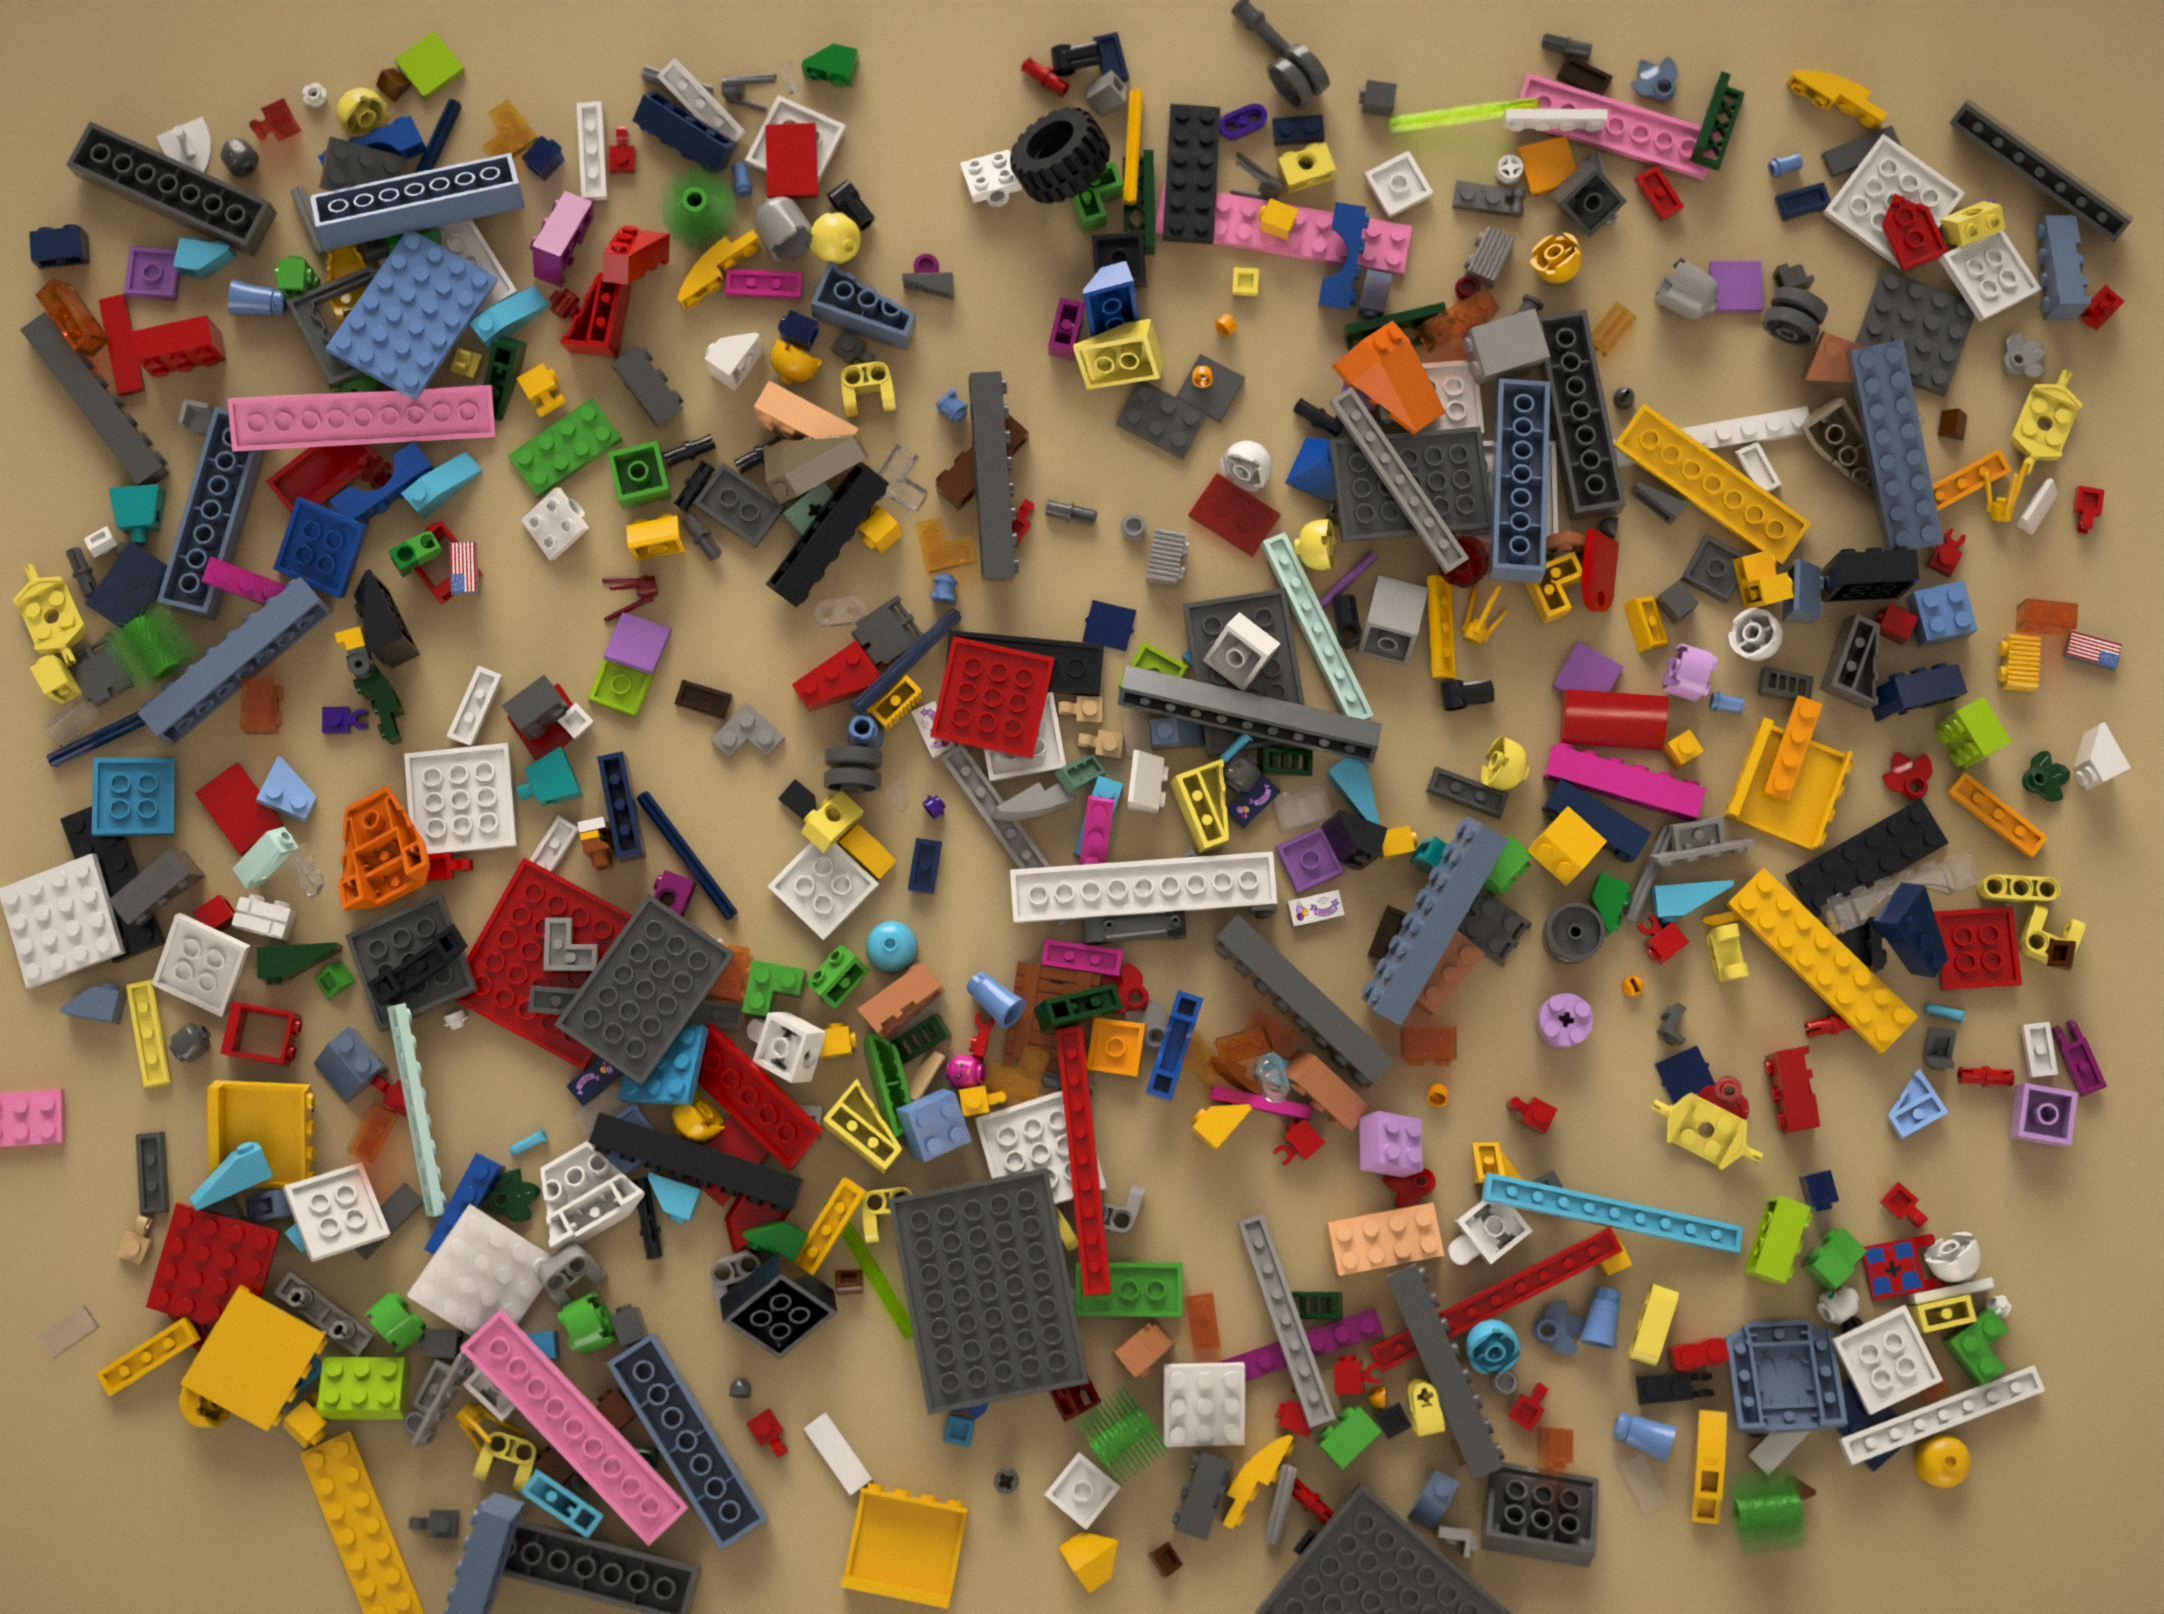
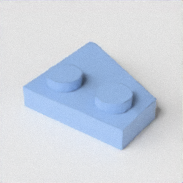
M279 756L256 798L257 803L303 822H306L317 801V796L284 759Z
M1921 1069L1915 1072L1886 1118L1902 1140L1946 1116L1949 1112Z

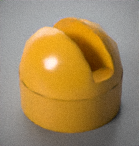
M1225 314L1218 318L1214 326L1221 335L1230 337L1237 327V322L1232 320V315Z
M1205 365L1197 366L1192 373L1193 384L1199 388L1210 386L1213 382L1211 369Z
M1632 975L1623 980L1621 988L1626 996L1636 997L1642 993L1644 984L1638 976ZM1633 979L1639 991L1635 992L1629 980Z
M1433 1084L1429 1088L1427 1101L1430 1105L1442 1107L1448 1102V1089L1443 1084Z
M1378 1386L1369 1390L1367 1401L1372 1407L1386 1409V1387Z

